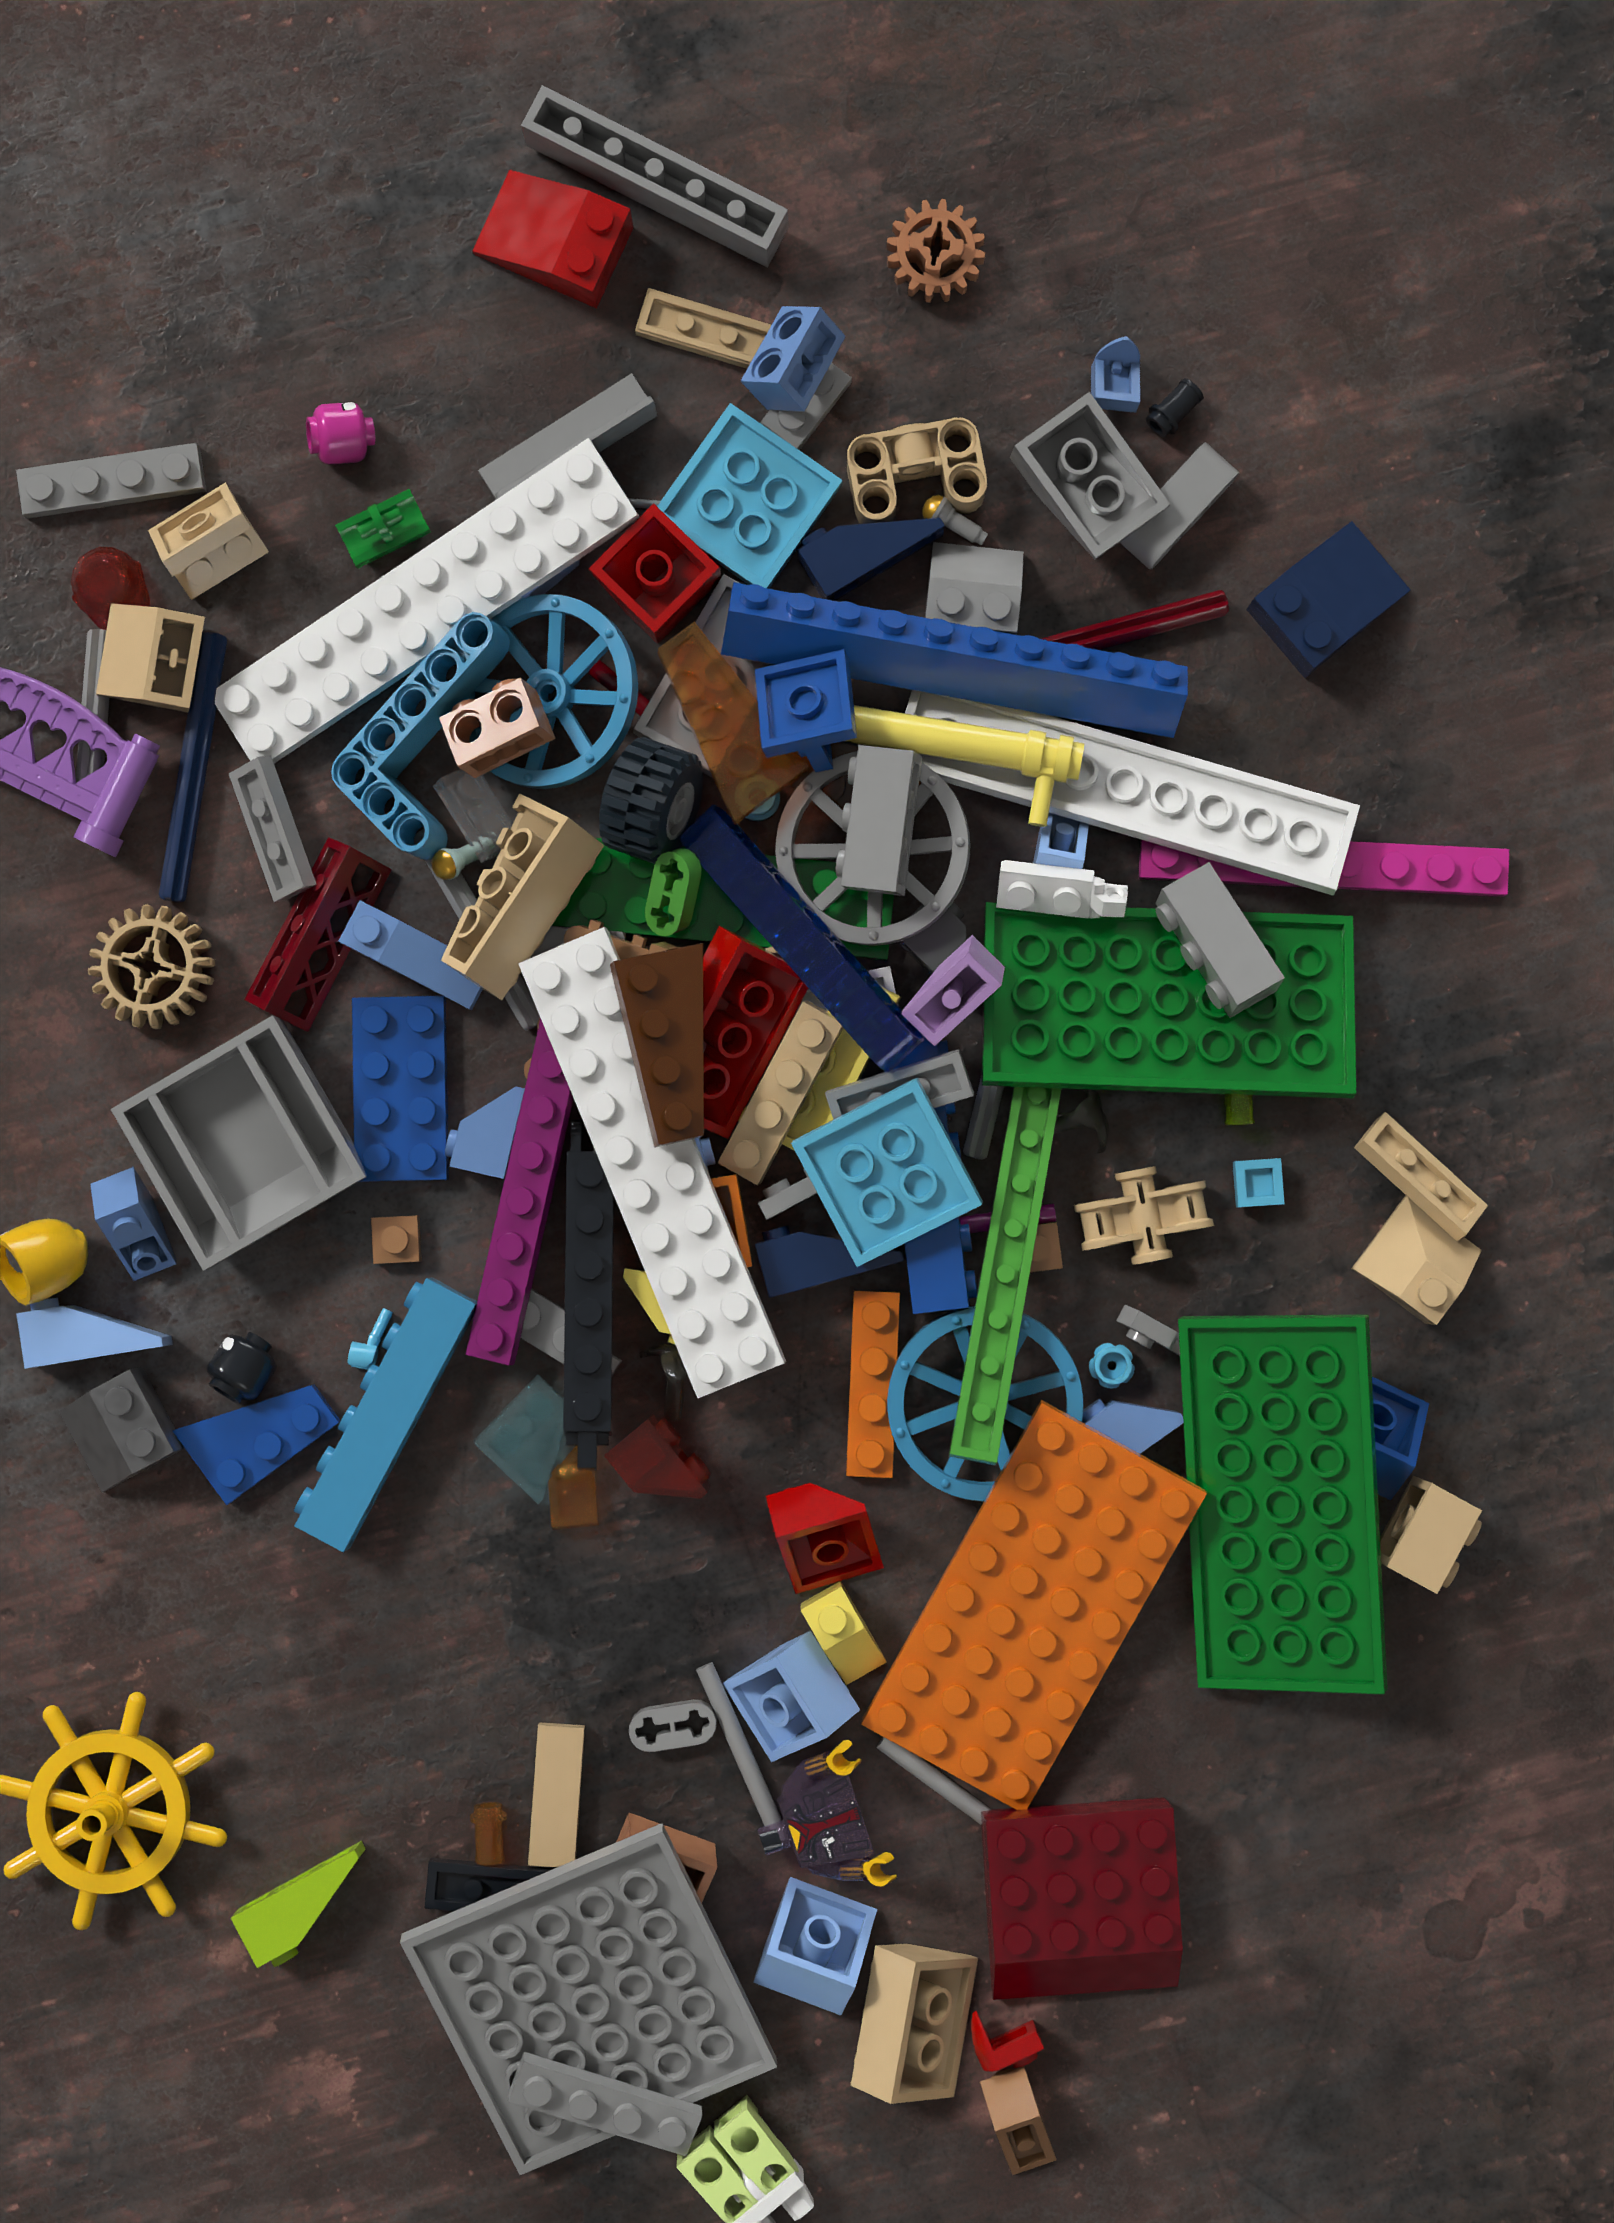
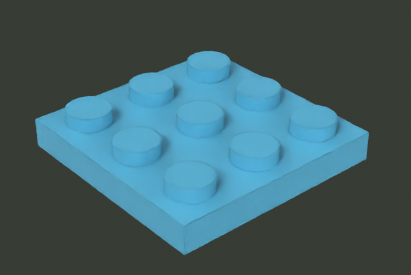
M730 403L657 507L713 561L748 585L756 584L770 589L801 545L802 540L806 538L843 485V480Z
M918 1077L804 1134L791 1143L857 1267L981 1206L983 1203Z

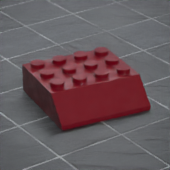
M1164 1797L1028 1807L1027 1810H1016L1014 1808L992 1809L981 1812L993 2000L1178 1987L1183 1946L1174 1809Z

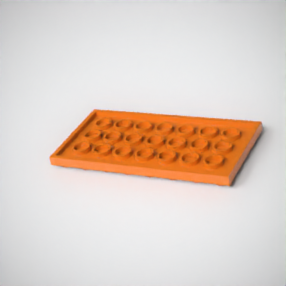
M1041 1400L864 1714L861 1725L1016 1810H1027L1207 1495L1206 1490Z

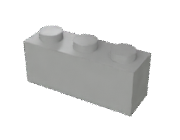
M858 745L857 757H851L848 766V783L853 785L851 803L844 805L842 813V830L847 831L845 850H839L836 860V876L841 878L840 886L850 890L905 896L922 756L915 751Z
M1210 862L1162 888L1156 901L1157 917L1168 932L1173 930L1182 944L1180 949L1184 960L1192 970L1198 969L1207 982L1205 986L1206 992L1211 1002L1218 1009L1224 1008L1229 1018L1278 990L1285 977Z

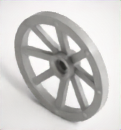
M858 751L832 759L833 769L817 773L813 771L793 792L783 810L778 825L775 850L776 864L787 896L800 914L812 925L834 938L852 944L874 946L892 944L911 938L930 927L954 902L964 883L970 860L969 828L963 808L951 788L936 772L921 763L919 778L921 785L918 787L915 815L934 794L946 813L951 836L912 840L910 855L952 852L948 872L941 887L934 896L908 871L906 889L924 907L909 918L882 927L883 893L868 892L867 927L848 925L826 915L824 911L847 888L840 886L841 878L837 877L812 901L800 882L795 859H837L839 850H845L846 844H795L796 832L803 813L811 801L842 828L843 810L822 789L832 781L848 774L851 757H857Z

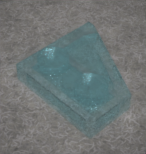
M539 1374L474 1439V1444L537 1504L544 1498L548 1478L560 1448L559 1444L563 1435L564 1398Z

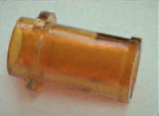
M478 1803L474 1805V1813L470 1814V1821L475 1823L476 1864L494 1865L505 1861L503 1854V1821L507 1819V1813L502 1811L501 1803Z

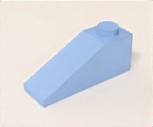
M58 1298L46 1299L30 1304L31 1311L16 1313L25 1369L173 1345L171 1335L76 1305L59 1306Z

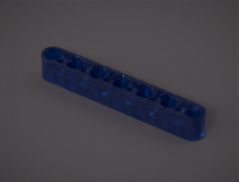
M715 804L711 805L680 836V840L686 849L695 853L706 872L881 1069L890 1073L924 1041L923 1035L902 1015V1010L722 808Z

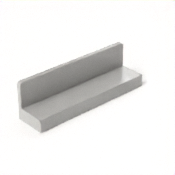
M631 373L479 469L478 472L497 500L587 438L592 441L598 452L603 451L657 416L655 402L651 396H646Z

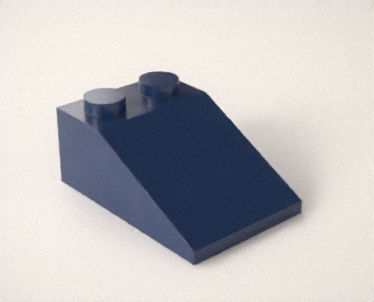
M1351 521L1254 597L1246 610L1301 675L1306 678L1410 591V588L1353 521Z

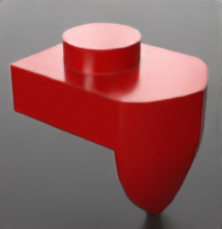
M977 2010L972 2013L973 2045L976 2056L984 2071H998L1009 2065H1012L1013 2068L1023 2067L1033 2062L1038 2057L1037 2052L1044 2049L1034 2020L991 2039Z

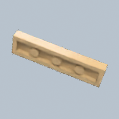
M807 1000L802 1002L723 1151L718 1164L756 1185L762 1183L847 1022Z

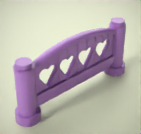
M0 667V702H6L11 711L22 710L26 715V722L21 728L0 740V780L80 819L81 822L73 837L116 857L124 842L119 837L159 758L157 752L160 746L138 734H134L131 741H126L96 714L65 693L37 679ZM44 721L48 723L51 731L63 730L67 736L65 745L36 762L32 733L35 724ZM80 741H86L92 751L104 750L107 754L106 764L76 783L73 759L74 746Z

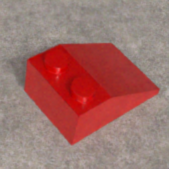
M509 170L472 252L478 257L597 309L634 228L631 209L586 189Z

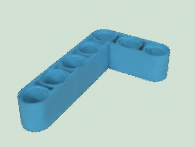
M472 612L458 620L343 749L332 765V780L336 786L397 848L423 860H431L438 850L446 848L447 832L443 825L403 786L397 777L442 728L439 717L451 712L453 706L457 703L467 700L509 651L510 639L506 630L482 613ZM488 630L487 639L481 646L477 647V638L483 631ZM457 664L456 674L452 679L446 681V674L449 668ZM426 699V706L423 712L416 716L415 711L418 703ZM392 733H395L393 745L386 750V740ZM364 767V776L362 780L356 784V774L359 769ZM394 796V806L389 813L385 814V804ZM424 826V837L421 842L415 845V834L418 829Z

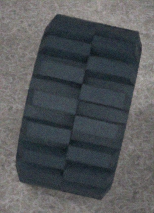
M645 737L637 738L631 745H628L612 768L604 788L599 815V832L603 844L610 849L655 864L661 854L681 848L693 827L702 797L703 773L699 757L696 754Z

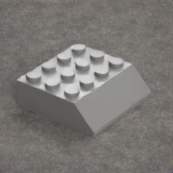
M273 1015L111 1109L203 1271L208 1270L367 1177L351 1137L282 1019Z

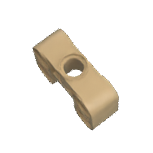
M954 417L925 424L914 423L892 430L863 434L856 437L850 443L847 450V474L855 515L860 524L893 521L897 500L894 483L940 475L944 496L948 498L955 508L954 511L960 514H969L976 511L982 505L985 498L987 476L979 434L976 426L965 418ZM953 435H959L968 441L969 447L962 452H953L946 446L945 440ZM871 452L879 458L880 462L874 468L864 469L856 464L855 458L860 453ZM962 479L970 480L977 486L978 492L973 496L963 497L955 492L953 485ZM879 496L887 502L888 508L882 513L873 514L864 508L863 503L869 497Z

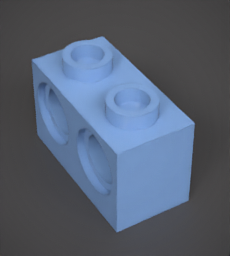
M782 306L743 375L741 382L767 410L805 411L846 336L821 307Z

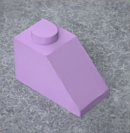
M972 935L937 967L903 1009L902 1015L935 1046L1002 985L1005 967Z

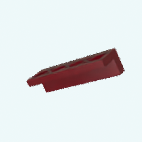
M328 837L312 868L317 885L298 895L244 1000L308 1032L351 948L338 941L344 929L335 933L332 932L330 919L334 911L347 906L350 918L358 904L356 902L359 900L373 907L392 869L351 846ZM361 863L374 870V873L366 888L354 892L351 878L358 864ZM326 947L329 958L323 970L311 974L308 962L314 951ZM305 987L308 1000L300 1016L298 1017L285 1011L284 1008L292 992Z

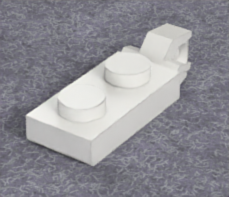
M1004 860L1001 862L996 908L1080 918L1090 917L1091 919L1100 918V916L1124 917L1128 886L1105 883L1104 879L1094 876V870Z

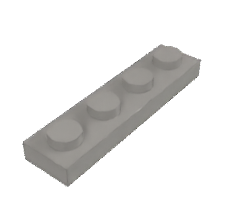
M197 443L16 470L22 515L27 519L207 492L201 450Z
M527 2052L523 2053L508 2092V2103L683 2156H687L702 2118V2106Z

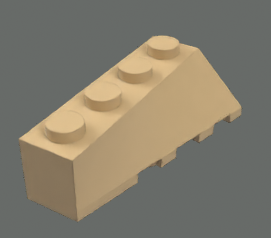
M520 793L512 807L518 812L511 829H502L496 841V845L501 850L493 868L483 869L476 884L479 886L477 902L475 905L465 907L441 959L442 962L500 1000H503L509 989L515 985L519 978L521 969L518 963L530 959L534 951L543 943L546 933L560 912L568 905L571 895L585 874L593 867L598 854L604 847L600 841L569 817Z

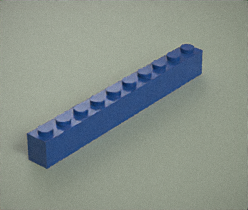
M733 582L721 655L775 665L844 649L849 658L851 679L1174 738L1188 696V667L1176 665L1169 661L1149 660L1133 657L1121 652H1106L1085 648L1078 644H1063L1042 640L1030 635L1020 636L994 631L987 627L966 626L950 623L938 618H923L902 614L896 610H880L859 606L847 601L837 602L811 597L804 593H789L768 589L756 584L746 585Z

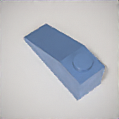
M360 900L338 940L352 950L470 1010L473 1009L483 990L441 961L447 945Z

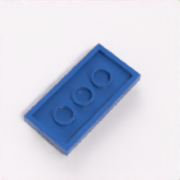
M446 997L352 998L354 1147L367 1176L359 1182L449 1180V1157L445 1156L448 1139Z

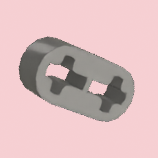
M693 1699L649 1706L640 1709L633 1716L629 1725V1736L636 1748L644 1752H656L699 1745L707 1742L713 1736L717 1725V1717L712 1706L703 1700ZM692 1710H698L700 1717H708L709 1723L703 1725L702 1733L694 1734L690 1726L676 1728V1722L688 1720ZM647 1717H652L655 1725L670 1724V1729L657 1732L655 1741H648L646 1734H639L637 1728L643 1726L644 1720Z

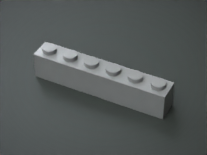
M543 85L521 124L526 146L767 268L788 230V209Z

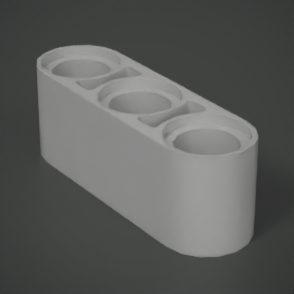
M1203 443L1160 489L1171 505L1119 543L1149 570H1152L1225 492L1239 475V472L1209 444Z

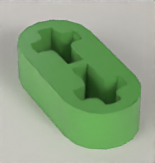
M685 848L661 854L654 865L645 907V918L650 929L660 936H669L683 931L690 925L702 867L695 853ZM678 862L677 868L683 872V878L678 879V872L672 869L673 863ZM668 905V913L674 916V921L668 922L669 915L663 912V907Z

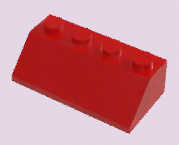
M721 926L718 927L703 956L704 1129L728 1139L815 976Z

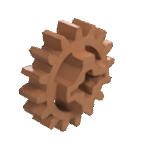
M941 199L938 209H931L928 201L923 200L920 213L916 214L910 207L905 209L904 217L906 224L901 221H894L892 232L897 237L887 238L886 249L893 252V254L887 257V266L891 269L899 268L895 274L894 282L899 285L908 281V295L910 297H913L920 289L925 291L924 297L927 303L931 302L934 293H940L944 302H948L951 289L955 288L962 295L966 293L967 283L965 278L970 281H977L979 270L974 265L984 264L985 252L978 250V248L984 245L985 237L984 234L980 233L972 234L976 229L977 219L973 217L964 221L962 219L963 206L959 205L953 212L947 211L945 199ZM930 225L921 233L915 232L923 226ZM948 227L958 233L961 239H956ZM936 237H940L939 246L941 247V252L936 259V265L932 266V256H930L932 245H935ZM910 263H916L924 276L914 270ZM950 269H955V270H957L956 272H954L953 274H951V275H949V276L940 278L943 274H945V273H946L947 271H949Z

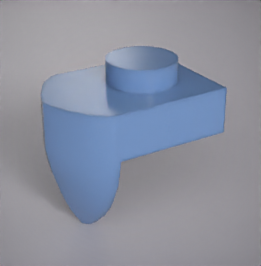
M1127 336L1109 342L1096 354L1091 366V394L1102 409L1136 413L1140 404V352L1135 343Z

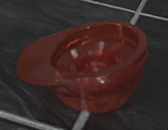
M98 547L81 556L74 566L71 579L72 600L88 615L98 628L107 630L111 603L150 607V597L145 584L141 563L135 561L127 553L113 547Z

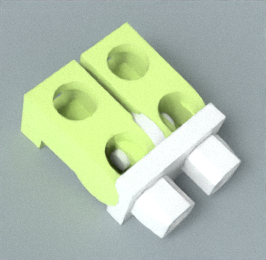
M748 2095L744 2096L714 2121V2129L709 2125L693 2138L687 2156L677 2154V2169L725 2223H776L770 2216V2213L780 2205L796 2221L814 2207L813 2197L804 2183L803 2168L795 2158L793 2159L786 2147L773 2134L758 2114L757 2107Z

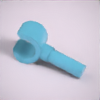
M385 1308L382 1309L368 1337L367 1344L352 1342L348 1354V1364L351 1367L367 1370L372 1364H376L379 1351L378 1345L393 1312Z

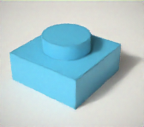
M1281 1158L1233 1162L1236 1208L1285 1204Z

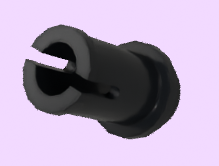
M1182 379L1179 385L1159 405L1153 404L1149 408V415L1146 417L1148 426L1160 437L1175 434L1179 429L1178 424L1204 399L1203 393L1191 380Z

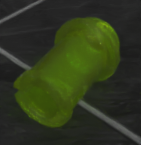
M1225 1094V1125L1255 1124V1119L1253 1118V1095Z

